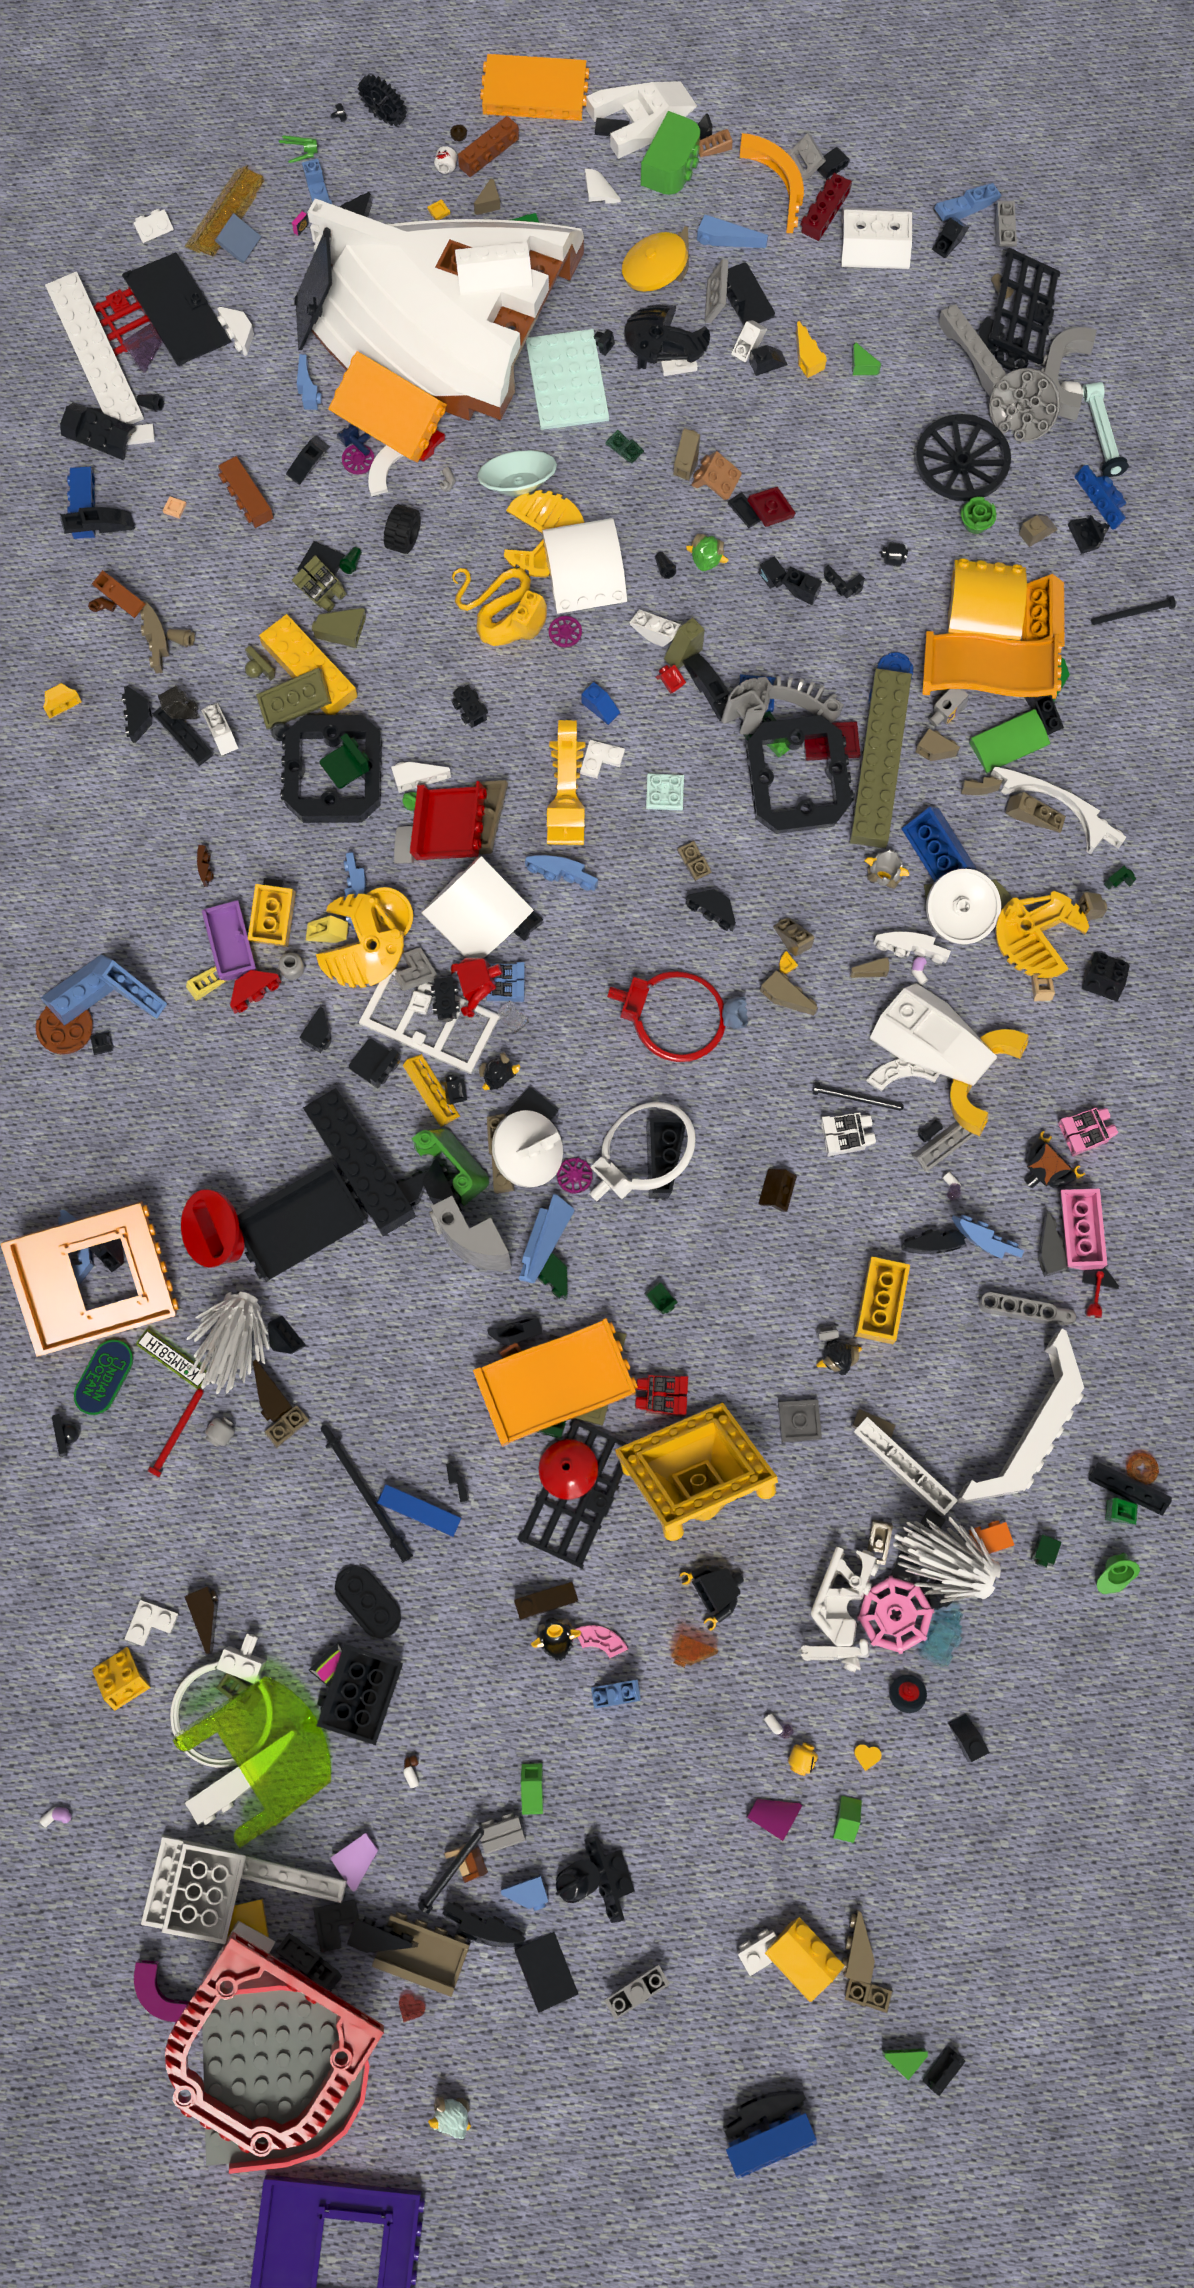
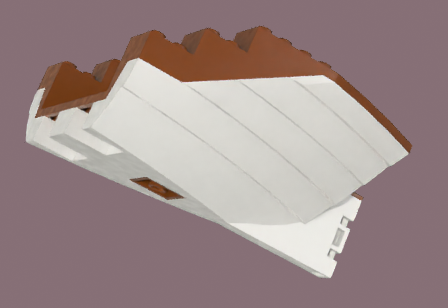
M314 199L307 213L309 222L312 223L310 229L313 242H315V251L323 235L324 228L328 227L331 230L332 285L322 305V316L318 318L311 330L326 350L346 371L356 351L364 354L371 360L447 404L445 408L447 413L470 421L474 411L501 420L515 393L514 364L557 277L571 280L584 254V235L582 229L536 222L491 219L430 220L384 224ZM520 242L528 243L532 287L460 295L455 256L456 249ZM514 326L516 329L511 330L508 329V327Z

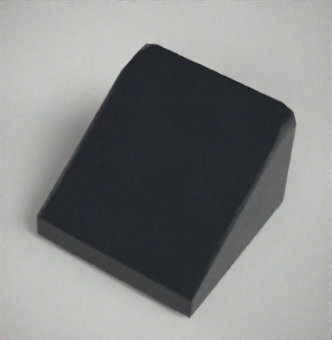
M707 113L698 123L700 140L712 135V123Z

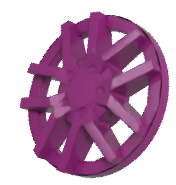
M558 617L549 626V638L559 647L567 648L574 646L581 639L582 627L573 617ZM562 620L564 624L560 626L559 621ZM575 623L577 626L572 628L571 625ZM551 631H558V634L552 635ZM575 635L577 636V639L575 640L571 636ZM561 639H565V644L560 643Z
M580 1158L565 1160L557 1172L558 1184L568 1193H581V1191H585L591 1185L590 1183L593 1179L592 1169L586 1161ZM570 1162H575L574 1167L570 1164ZM579 1162L583 1164L580 1169L577 1168ZM567 1165L570 1168V1170L567 1171L563 1168V1166ZM585 1166L588 1168L589 1172L583 1171ZM562 1170L565 1175L560 1176V1171ZM582 1175H590V1177L585 1179L582 1178ZM562 1179H569L567 1182L562 1184ZM581 1182H586L587 1185L582 1188ZM571 1183L572 1190L566 1188L565 1186ZM578 1183L580 1189L574 1190V1184Z

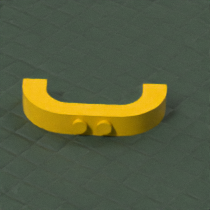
M1001 1029L989 1032L980 1037V1039L994 1054H1008L1021 1059L1028 1045L1029 1035L1016 1030ZM952 1078L953 1083L950 1092L952 1114L965 1130L981 1136L988 1122V1112L973 1106L969 1102L967 1095L972 1085Z

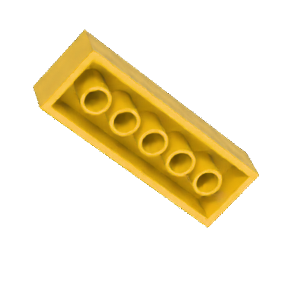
M287 614L259 635L262 646L292 678L317 668L322 670L332 702L320 708L326 715H335L358 697L353 684Z

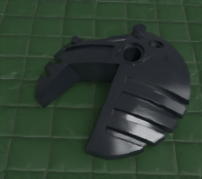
M655 304L637 310L628 318L625 324L624 338L629 349L638 356L637 368L646 369L647 362L655 364L658 361L687 360L692 363L704 355V351L706 352L710 342L709 330L704 326L692 333L672 327L670 325L676 311V306Z

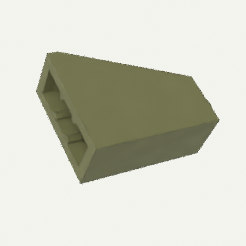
M359 608L319 614L317 620L312 624L315 638L357 648L366 620L365 609Z
M693 617L678 629L664 657V660L670 666L675 664L677 669L684 665L683 660L703 650L705 629Z

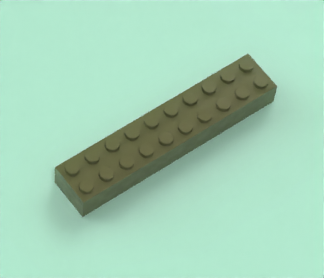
M877 668L875 670L849 843L884 849L887 847L912 677L910 673Z

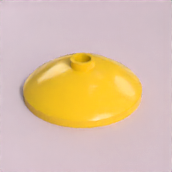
M386 887L374 889L366 894L379 899L380 907L392 920L397 929L403 931L405 936L413 922V910L408 899L401 892ZM374 908L381 932L389 931L390 929L384 920L381 919L380 913Z

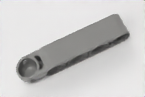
M993 1292L985 1293L978 1302L979 1308L986 1313L1043 1324L1063 1325L1064 1323V1325H1069L1076 1322V1313L1073 1310L1056 1307L1050 1303ZM984 1299H990L993 1302V1306H986ZM1004 1302L1011 1304V1311L1004 1308ZM1023 1306L1030 1307L1031 1314H1026ZM1043 1310H1048L1051 1317L1046 1318L1043 1315Z

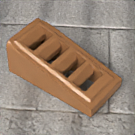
M722 130L700 140V158L732 150L733 142L729 130Z

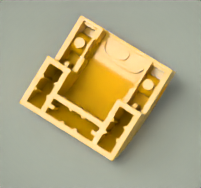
M964 558L954 560L951 575L952 596L948 610V632L972 633L1020 640L1026 606V567L1018 564L1008 566L1000 562L990 564L982 560L972 562Z

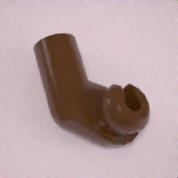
M100 597L90 601L88 607L93 612L103 609L114 612L117 605Z

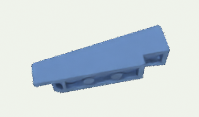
M553 1194L548 1210L543 1208L539 1210L523 1255L522 1263L524 1265L519 1275V1280L535 1283L574 1213V1208L558 1195Z

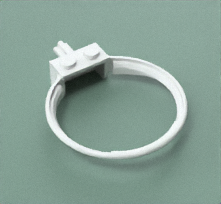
M651 1102L634 1107L622 1115L604 1138L602 1157L590 1167L602 1180L589 1193L593 1199L598 1201L609 1189L613 1190L623 1199L631 1190L656 1189L677 1178L689 1164L696 1143L693 1124L685 1112L672 1104ZM649 1107L666 1109L678 1115L686 1126L688 1142L684 1156L672 1171L658 1178L632 1179L631 1182L612 1162L609 1163L610 1144L613 1134L628 1116Z
M246 1634L241 1650L228 1646L223 1650L219 1661L203 1665L190 1673L182 1681L174 1695L170 1713L174 1737L181 1749L189 1757L203 1765L226 1768L241 1764L260 1750L269 1735L273 1719V1703L270 1691L261 1676L267 1660L252 1655L258 1639L253 1634ZM216 1669L253 1684L257 1682V1687L263 1696L266 1707L265 1725L258 1741L244 1754L225 1760L211 1759L196 1752L184 1738L179 1723L180 1702L188 1686L200 1675Z

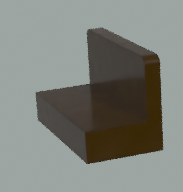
M768 1169L758 1204L761 1206H772L779 1211L787 1212L797 1176L786 1169Z

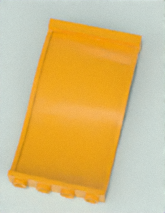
M926 631L923 695H930V692L935 690L970 689L1014 697L1052 695V699H1056L1057 691H1061V680H1058V678H1061V667H1058L1061 666V655L1058 653H1061L1062 642H1058V634H1055L1053 639L1017 641L972 633L934 635V631Z
M607 1318L596 1324L473 1370L502 1447L540 1430L636 1394L635 1389L638 1386L634 1377L630 1378L628 1370H630L627 1359H623L620 1352L623 1349L620 1341H615L613 1334L616 1332L612 1322L608 1323Z

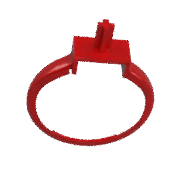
M669 971L660 973L648 981L633 977L629 992L614 987L609 989L608 998L625 1003L620 1018L632 1021L643 1045L660 1058L674 1062L697 1060L710 1053L723 1037L726 1027L723 1024L722 1018L724 1002L718 991L709 982L697 975L687 972ZM675 977L689 978L704 985L715 997L720 1013L719 1028L713 1040L703 1049L684 1055L672 1054L657 1047L646 1034L642 1021H639L650 985L654 986L663 980Z

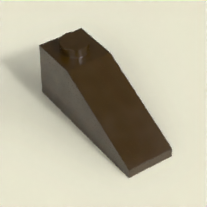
M255 1359L253 1367L259 1403L263 1409L261 1414L267 1421L271 1419L275 1423L293 1407L261 1364Z
M569 1582L515 1599L514 1602L521 1621L578 1602L573 1582Z
M207 1586L184 1597L204 1651L209 1655L213 1653L218 1608L216 1601H219L215 1589L211 1590V1587Z

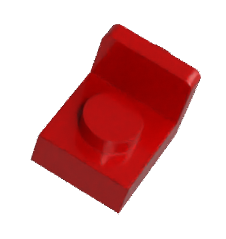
M675 664L669 667L665 665L658 670L660 674L656 678L657 680H662L670 694L686 684Z

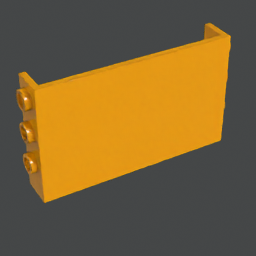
M487 54V61L483 63L485 75H482V86H484V89H481L480 92L483 114L582 121L583 106H586L587 96L584 93H588V82H586V79H589V68H586V60Z
M356 351L355 355L351 358L348 370L343 375L340 386L335 391V396L328 410L418 463L423 451L429 445V439L437 429L440 418L445 414L447 404Z

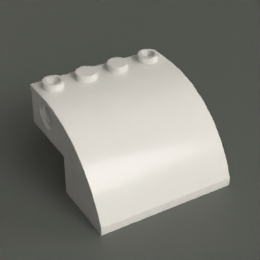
M613 518L542 530L546 562L550 572L553 600L557 614L627 602L624 569Z

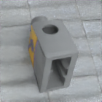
M949 689L934 705V714L929 718L931 724L936 727L943 721L947 725L967 707L969 695L963 689ZM951 702V707L944 709Z

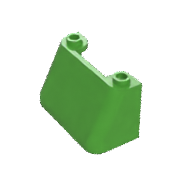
M448 1129L423 1130L411 1138L415 1151L421 1157L428 1154L435 1158L442 1152L460 1172L453 1179V1187L459 1194L463 1206L488 1187L489 1177L487 1173Z

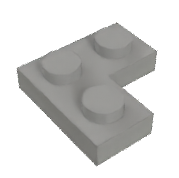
M421 947L405 952L403 958L409 968L395 973V979L403 991L437 979V973Z

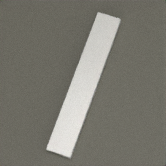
M250 1856L245 1858L241 1875L242 1879L339 1903L343 1901L347 1880Z

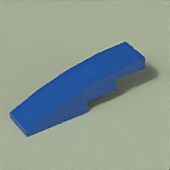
M386 1484L377 1501L378 1504L452 1537H454L461 1518Z

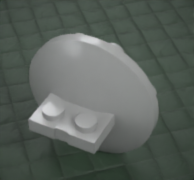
M1021 368L1008 373L996 384L991 394L989 410L992 422L1003 434L1010 429L1015 431L1014 440L1029 442L1040 438L1052 428L1059 415L1060 395L1057 386L1047 374L1037 369Z

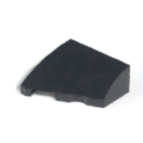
M528 1318L505 1324L504 1327L498 1329H487L488 1334L493 1339L505 1345H512L542 1334L539 1318Z

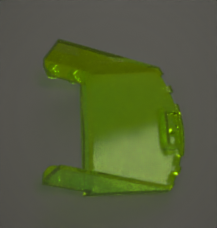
M268 1676L257 1680L177 1732L172 1740L179 1750L189 1751L212 1735L219 1734L264 1807L263 1811L235 1830L234 1841L239 1848L274 1825H278L331 1782L329 1749L322 1728L316 1726L318 1722L316 1716L299 1696L284 1684L282 1685Z

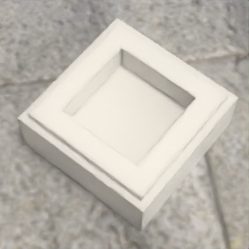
M414 991L408 1009L427 1015L432 996Z

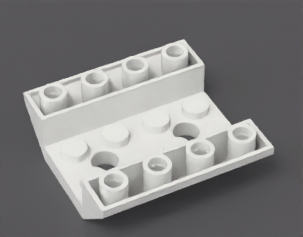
M842 207L843 247L841 267L909 269L912 247L911 210ZM858 225H862V226H864V228H863V229H859V228H857V226H858ZM896 226L898 230H893L890 227Z

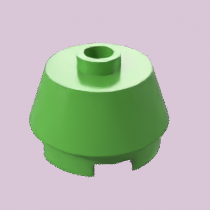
M984 497L972 498L963 506L961 511L964 527L973 534H980L989 529L996 520L994 504L992 503L991 505Z

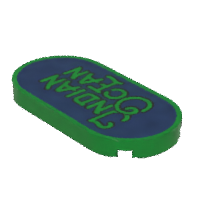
M108 1340L99 1345L95 1350L74 1391V1402L83 1413L98 1415L104 1413L112 1406L133 1365L131 1349L124 1342Z

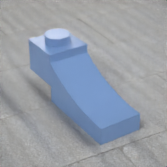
M299 354L298 393L303 394L302 402L304 409L318 410V404H322V393H319L318 386L313 385L309 377L307 356Z

